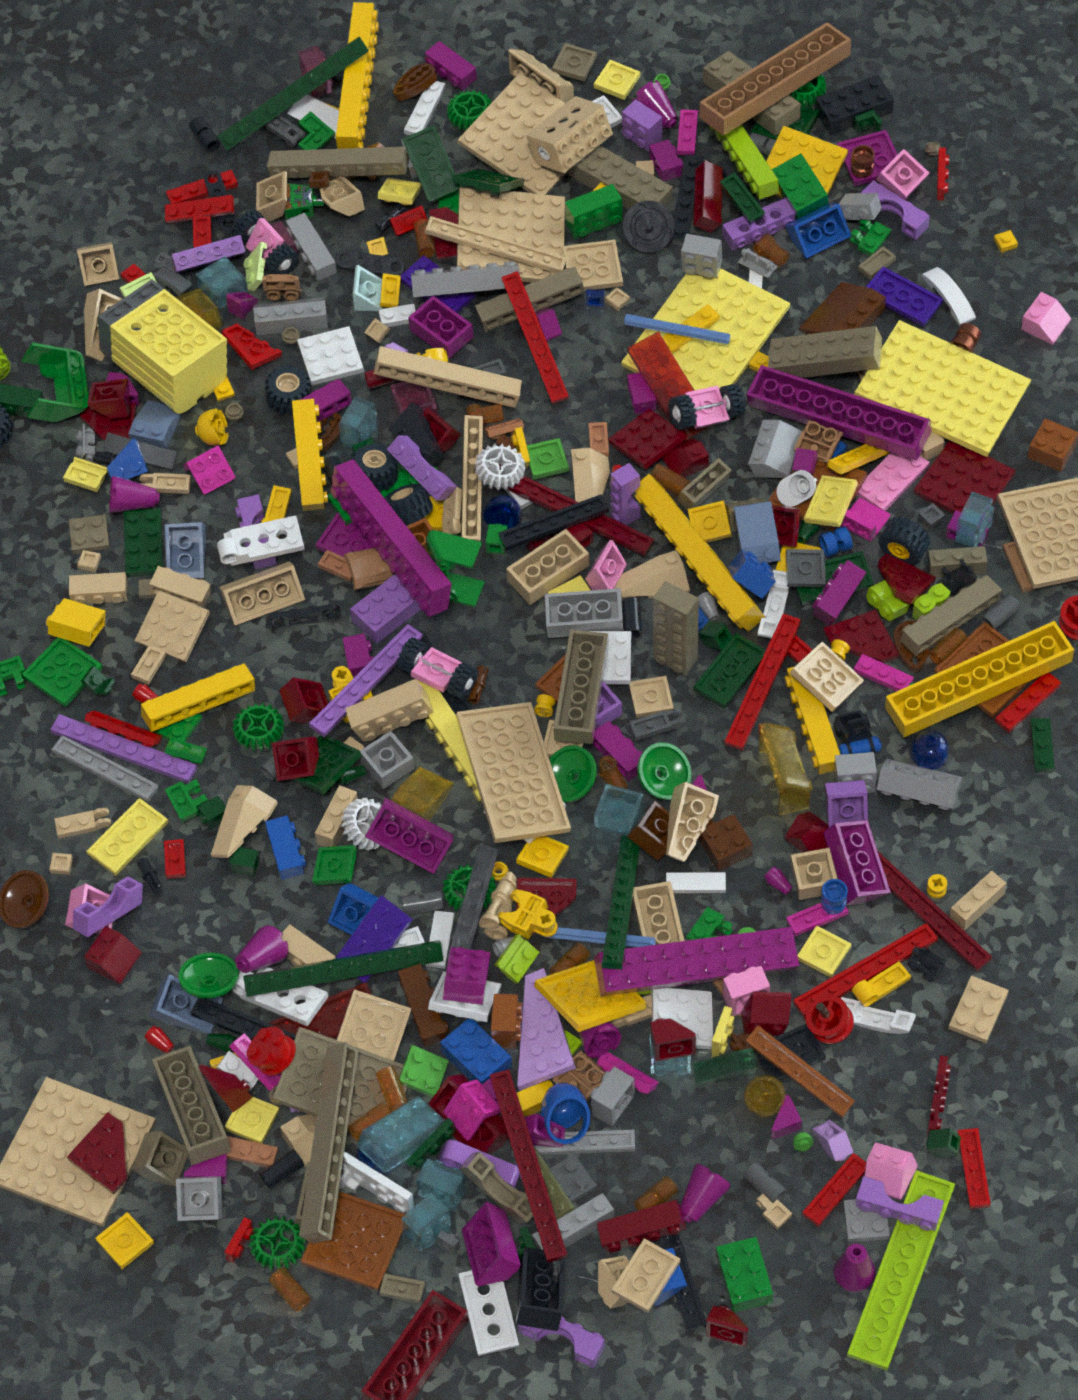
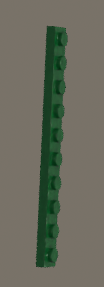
M360 36L220 133L217 138L228 151L369 52L368 48Z
M621 836L603 951L602 968L622 970L640 852V846L627 836Z
M436 940L244 975L246 997L403 969L417 964L424 965L443 961L441 941Z

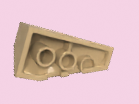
M591 448L571 449L575 501L581 502L600 494L603 496L607 479L610 475L608 457Z
M677 550L659 555L623 573L614 589H621L622 599L637 596L653 598L665 581L686 592H690L684 565Z
M237 785L228 799L211 856L229 858L244 843L243 839L250 832L254 833L257 830L256 826L262 820L266 821L278 804L277 800L254 786Z

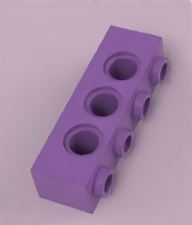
M784 198L763 207L765 216L752 224H749L744 216L723 224L722 236L732 251L754 241H759L768 235H773L777 231L786 228V224L794 221L795 212L788 201Z
M241 235L174 253L171 255L175 272L179 274L245 255V249Z

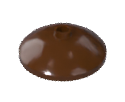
M22 870L13 874L5 882L0 892V916L6 924L22 929L33 925L40 919L47 907L49 897L45 879L37 872Z

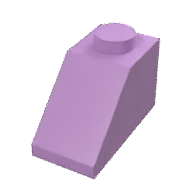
M831 1120L812 1129L826 1154L834 1161L845 1160L848 1155L854 1153L846 1131Z

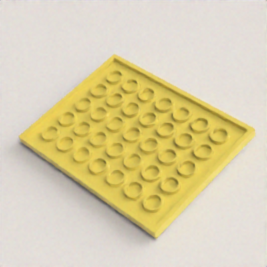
M721 268L717 278H707L702 275L686 273L653 319L681 324L705 305L709 304L720 315V319L707 329L729 333V344L693 338L666 359H663L652 348V344L667 334V332L645 329L621 364L635 373L648 371L650 378L654 379V383L662 387L668 382L675 384L681 395H684L686 392L718 386L720 389L721 386L735 384L790 308V303Z
M899 320L881 349L880 369L868 370L854 395L928 418L931 423V432L988 457L1030 385L1031 379Z

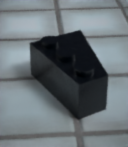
M411 402L388 430L396 438L397 436H408L420 448L419 451L422 457L434 467L444 454L430 429V424L423 414L422 407Z

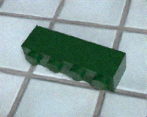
M0 384V404L7 410L9 415H19L28 418V414L37 399H44L41 390Z

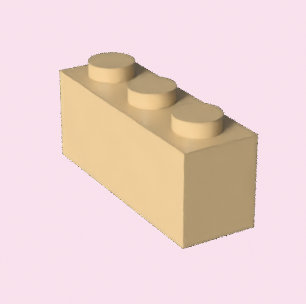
M158 566L149 583L150 593L157 595L158 591H162L205 607L211 594L210 584L205 580L192 578L185 573L174 572L167 567Z
M126 572L69 576L70 600L82 604L128 601Z
M339 785L315 832L318 845L323 847L338 845L345 831V828L340 827L344 823L341 820L344 815L343 811L347 808L348 804L358 799L356 791Z
M991 871L951 907L950 918L965 931L1005 894L1006 882Z
M289 924L282 932L283 935L281 937L283 941L288 943L289 952L287 958L291 960L294 966L336 959V956Z

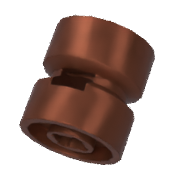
M859 145L852 151L851 173L857 178H867L873 173L875 154L870 146Z
M963 323L950 344H954L972 353L975 345L981 338V331L970 323Z

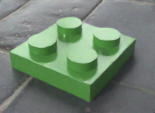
M560 438L527 445L530 458L529 467L533 480L569 472V466Z
M411 1045L397 1083L433 1098L439 1090L449 1060Z

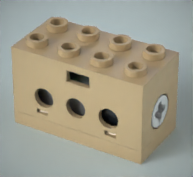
M575 96L526 134L536 164L565 173L613 135L603 105Z

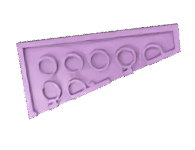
M544 968L525 976L517 1083L519 1091L576 1068L559 1012L534 987L535 980L547 976Z

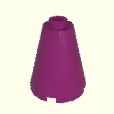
M655 80L656 83L654 84L649 82L636 93L638 96L636 100L662 116L663 128L671 129L677 124L676 120L678 117L661 83L658 80Z
M112 476L109 512L117 513L155 507V503L159 504L160 493L156 492V488Z
M270 925L259 928L236 956V967L240 971L248 973L282 962L289 952L287 941H283L281 937L283 934L277 928Z
M610 1021L579 1032L584 1052L590 1058H599L610 1049L614 1051L622 1038L620 1031Z
M696 1164L680 1205L684 1221L689 1224L692 1221L696 1223L729 1190L730 1183L717 1173L710 1172L707 1167Z
M861 1244L850 1245L835 1262L833 1271L835 1281L843 1289L850 1292H860L867 1289L873 1283L876 1272L873 1261L866 1248Z

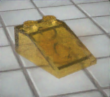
M200 288L184 293L180 297H175L215 330L222 326L218 307Z
M419 767L398 788L391 801L430 822L454 783Z

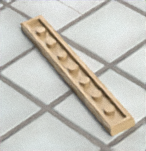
M431 216L425 229V234L553 273L563 271L567 260L563 256Z

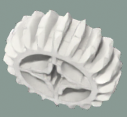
M503 443L500 446L494 444L493 448L487 446L486 450L482 449L480 454H478L475 462V472L478 475L479 481H483L484 486L489 484L490 489L496 487L497 490L503 487L506 491L508 486L513 488L514 484L518 485L520 480H522L525 472V461L522 459L521 453H517L516 448L511 450L510 445L504 447Z
M356 799L348 804L347 808L343 811L344 815L341 820L344 823L340 827L345 828L343 834L348 835L347 841L352 840L353 845H358L359 850L365 848L367 851L381 846L365 837L380 807V802L374 803V799Z

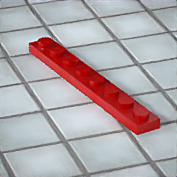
M516 271L501 277L552 405L569 399L568 392L519 272Z
M782 614L724 741L725 745L743 751L798 631L801 619Z
M925 923L795 998L793 1004L803 1018H805L808 1007L817 998L825 995H834L841 998L851 992L852 988L860 981H869L895 963L905 961L911 957L912 951L916 946H921L922 948L929 947L938 941V937L929 925Z

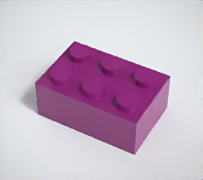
M432 296L408 317L409 330L431 347L446 349L448 359L473 338V325L435 296Z
M849 560L845 564L840 563L832 576L835 579L830 578L822 591L824 595L820 593L814 602L812 615L828 626L832 625L866 572Z
M451 947L445 976L443 1000L483 1005L491 952Z

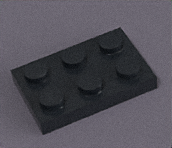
M807 1024L775 1037L776 1040L810 1066L826 1060L822 1048L814 1034L807 1027ZM753 1049L771 1084L788 1077Z

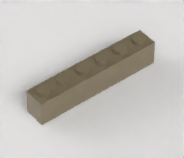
M575 266L524 286L535 312L585 292L583 282ZM507 293L475 305L477 316L485 332L517 319Z
M988 575L981 579L977 578L971 586L962 588L956 596L949 597L944 604L935 606L926 616L922 615L914 624L907 625L902 630L900 641L915 656L919 655L999 601L1002 589Z

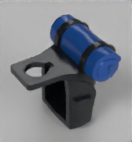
M858 710L835 716L834 730L836 735L842 740V744L838 747L840 755L874 752L875 754V752L881 751L882 743L877 736H872L869 730L871 728L870 721L865 713Z

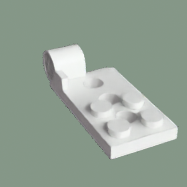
M296 516L232 529L224 533L225 539L217 543L221 562L223 564H231V566L305 550ZM280 534L287 535L284 539L277 538ZM267 538L268 542L260 543L259 540ZM244 542L250 543L248 547L241 546Z
M264 967L259 969L257 973L271 971L273 969ZM239 971L238 982L232 989L241 999L306 1026L309 1025L329 997L326 991L312 985L246 997L243 976L253 973H244L242 971ZM281 993H288L285 997H279ZM298 1000H305L302 1004H296Z
M344 1152L341 1170L343 1175L340 1177L339 1189L347 1186L355 1191L360 1185L375 1194L381 1202L385 1204L388 1202L394 1206L396 1211L411 1216L415 1210L413 1194Z
M472 1270L458 1273L478 1356L519 1347L504 1281L487 1284L490 1288L489 1293L481 1295L478 1292L479 1286L475 1285ZM485 1305H492L495 1308L492 1315L483 1313ZM496 1325L499 1327L500 1332L494 1336L490 1335L487 1331L488 1327Z

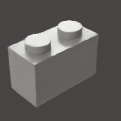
M878 193L845 194L839 202L845 220H874L882 209Z

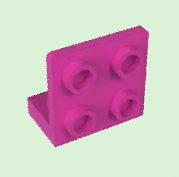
M219 446L183 464L186 471H191L204 495L235 479V475Z
M859 498L850 510L847 509L840 526H845L849 531L872 542L889 520L890 513Z
M477 1079L460 1084L444 1110V1114L455 1124V1127L467 1141L472 1139L485 1118L497 1115L500 1112L498 1103Z

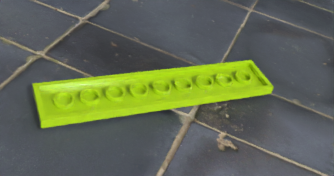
M917 1170L915 1171L903 1204L914 1203L923 1195L943 1200V1209L936 1231H926L914 1224H903L897 1219L847 1357L886 1371L888 1370L954 1191L955 1183Z

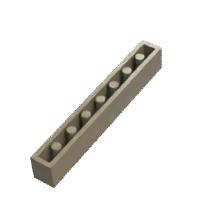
M406 147L271 151L267 168L270 176L286 171L287 178L311 177L312 172L329 171L331 177L405 175L409 156Z

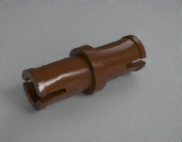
M481 665L477 666V681L474 683L475 686L474 688L472 687L467 700L469 703L473 700L472 704L474 705L480 703L481 694L485 690V681L489 672L487 667L484 670L485 666Z

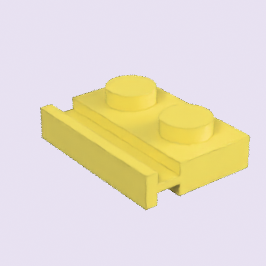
M74 457V461L68 467L63 479L64 482L98 492L105 479V475L108 474L107 467Z

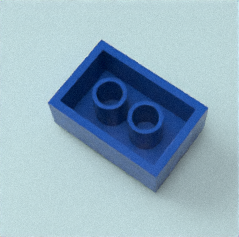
M468 1018L440 1042L441 1053L470 1081L477 1079L483 1084L490 1079V1074L512 1068L511 1056L473 1019Z

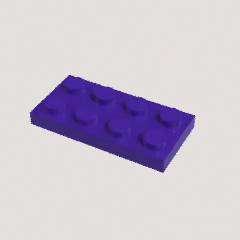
M423 255L400 275V282L412 290L411 273L424 269L425 272H432V269L440 267ZM475 292L433 295L456 313H459L476 298ZM422 296V298L425 299L426 301L429 300V299L432 297V296Z
M882 267L866 286L886 297L885 307L922 327L932 318L944 300L885 267Z
M381 895L336 956V959L392 949L413 919ZM373 974L357 978L367 984Z

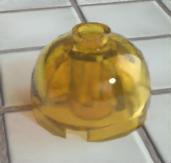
M768 1074L759 1075L747 1085L744 1093L745 1103L749 1110L760 1114L759 1116H772L779 1112L781 1106L784 1105L786 1098L785 1087L775 1076Z

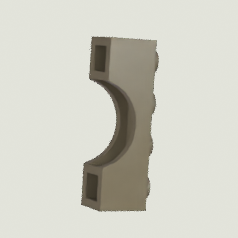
M480 1151L471 1153L459 1170L505 1210L518 1224L527 1223L532 1217V1212L526 1194L504 1181L496 1172L495 1165Z

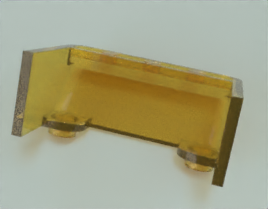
M763 723L759 724L758 752H766L778 788V814L783 815L809 809L810 791H813L811 780H807L795 744L796 735L794 730L791 731L789 727Z

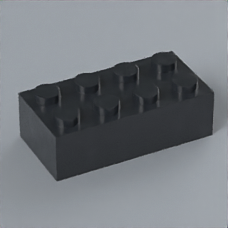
M876 75L815 97V110L819 111V119L829 135H833L854 127V118L860 114L874 110L876 115L880 117L893 113L894 99L880 76Z
M524 1247L520 1261L521 1266L519 1267L516 1325L558 1331L563 1311L565 1258L547 1263L543 1250Z

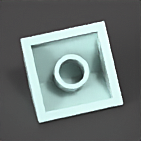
M359 265L355 268L353 287L354 310L379 311L382 309V307H379L382 279Z

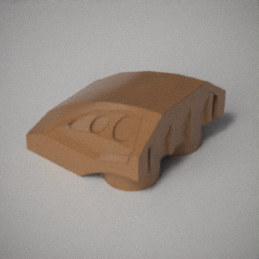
M290 274L262 276L263 289L269 300L276 301L281 298V295H284L285 299L292 301L302 296L299 277Z
M809 420L800 434L794 452H796V448L814 450L818 452L817 461L828 464V460L832 458L837 444L844 434L834 428H826L817 422Z
M375 548L344 554L354 583V590L381 585L393 576L389 565L385 560L381 559Z
M580 1050L573 1057L576 1068L558 1075L552 1080L556 1084L564 1082L576 1086L588 1102L593 1089L601 1085L606 1071Z

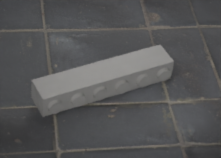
M506 261L504 265L487 263L486 267H479L478 264L468 265V268L461 269V266L450 267V270L434 268L432 272H425L424 269L415 270L414 273H411L413 297L505 289L501 277L516 271L519 272V265L515 264V261Z

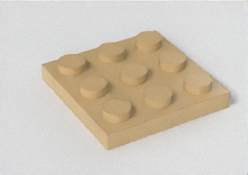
M615 239L562 246L564 257L567 258L565 267H576L583 282L584 291L623 286Z
M158 591L134 641L146 647L151 645L164 650L168 656L186 663L210 611Z
M823 642L814 648L790 672L832 712L864 681Z
M354 990L337 1041L347 1042L351 1046L394 1061L412 1008Z

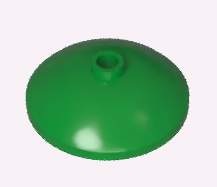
M656 743L642 752L637 766L638 777L642 786L650 795L661 800H671L674 787L684 782L690 784V763L679 748L669 743Z
M570 745L557 750L550 757L549 760L562 801L569 803L584 797L592 788L596 778V763L591 753L580 746Z
M203 953L188 959L181 966L178 977L180 986L188 994L199 998H215L226 994L234 988L239 979V970L236 967V963L226 955Z

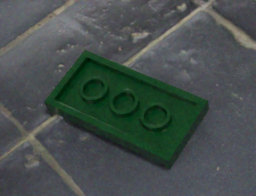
M435 125L402 138L429 203L459 191V184L453 183V175L456 174Z
M161 509L124 511L126 577L154 575L158 566L163 567Z
M863 551L825 560L826 584L830 578L835 579L832 576L840 563L845 564L849 560L866 572L854 592L868 589L874 585ZM795 587L801 606L815 602L820 593L824 595L822 592L824 587Z
M736 633L693 686V691L725 709L759 667L766 650Z

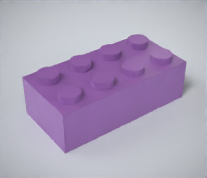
M396 574L350 608L352 621L376 644L421 610L417 601L410 596L406 587L401 585Z

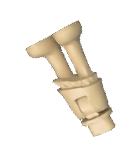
M507 872L505 877L501 878L497 888L491 893L492 904L479 920V926L485 928L484 933L495 940L507 938L508 936L507 929L501 926L497 915L499 912L506 913L512 911L514 901L510 898V894L513 890L517 889V878L512 872Z

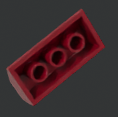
M463 1074L448 1076L427 1105L442 1123L448 1118L444 1114V1110L460 1084L469 1082ZM498 1114L485 1118L471 1140L467 1141L457 1128L454 1135L458 1142L489 1155L502 1147L508 1139L504 1122Z

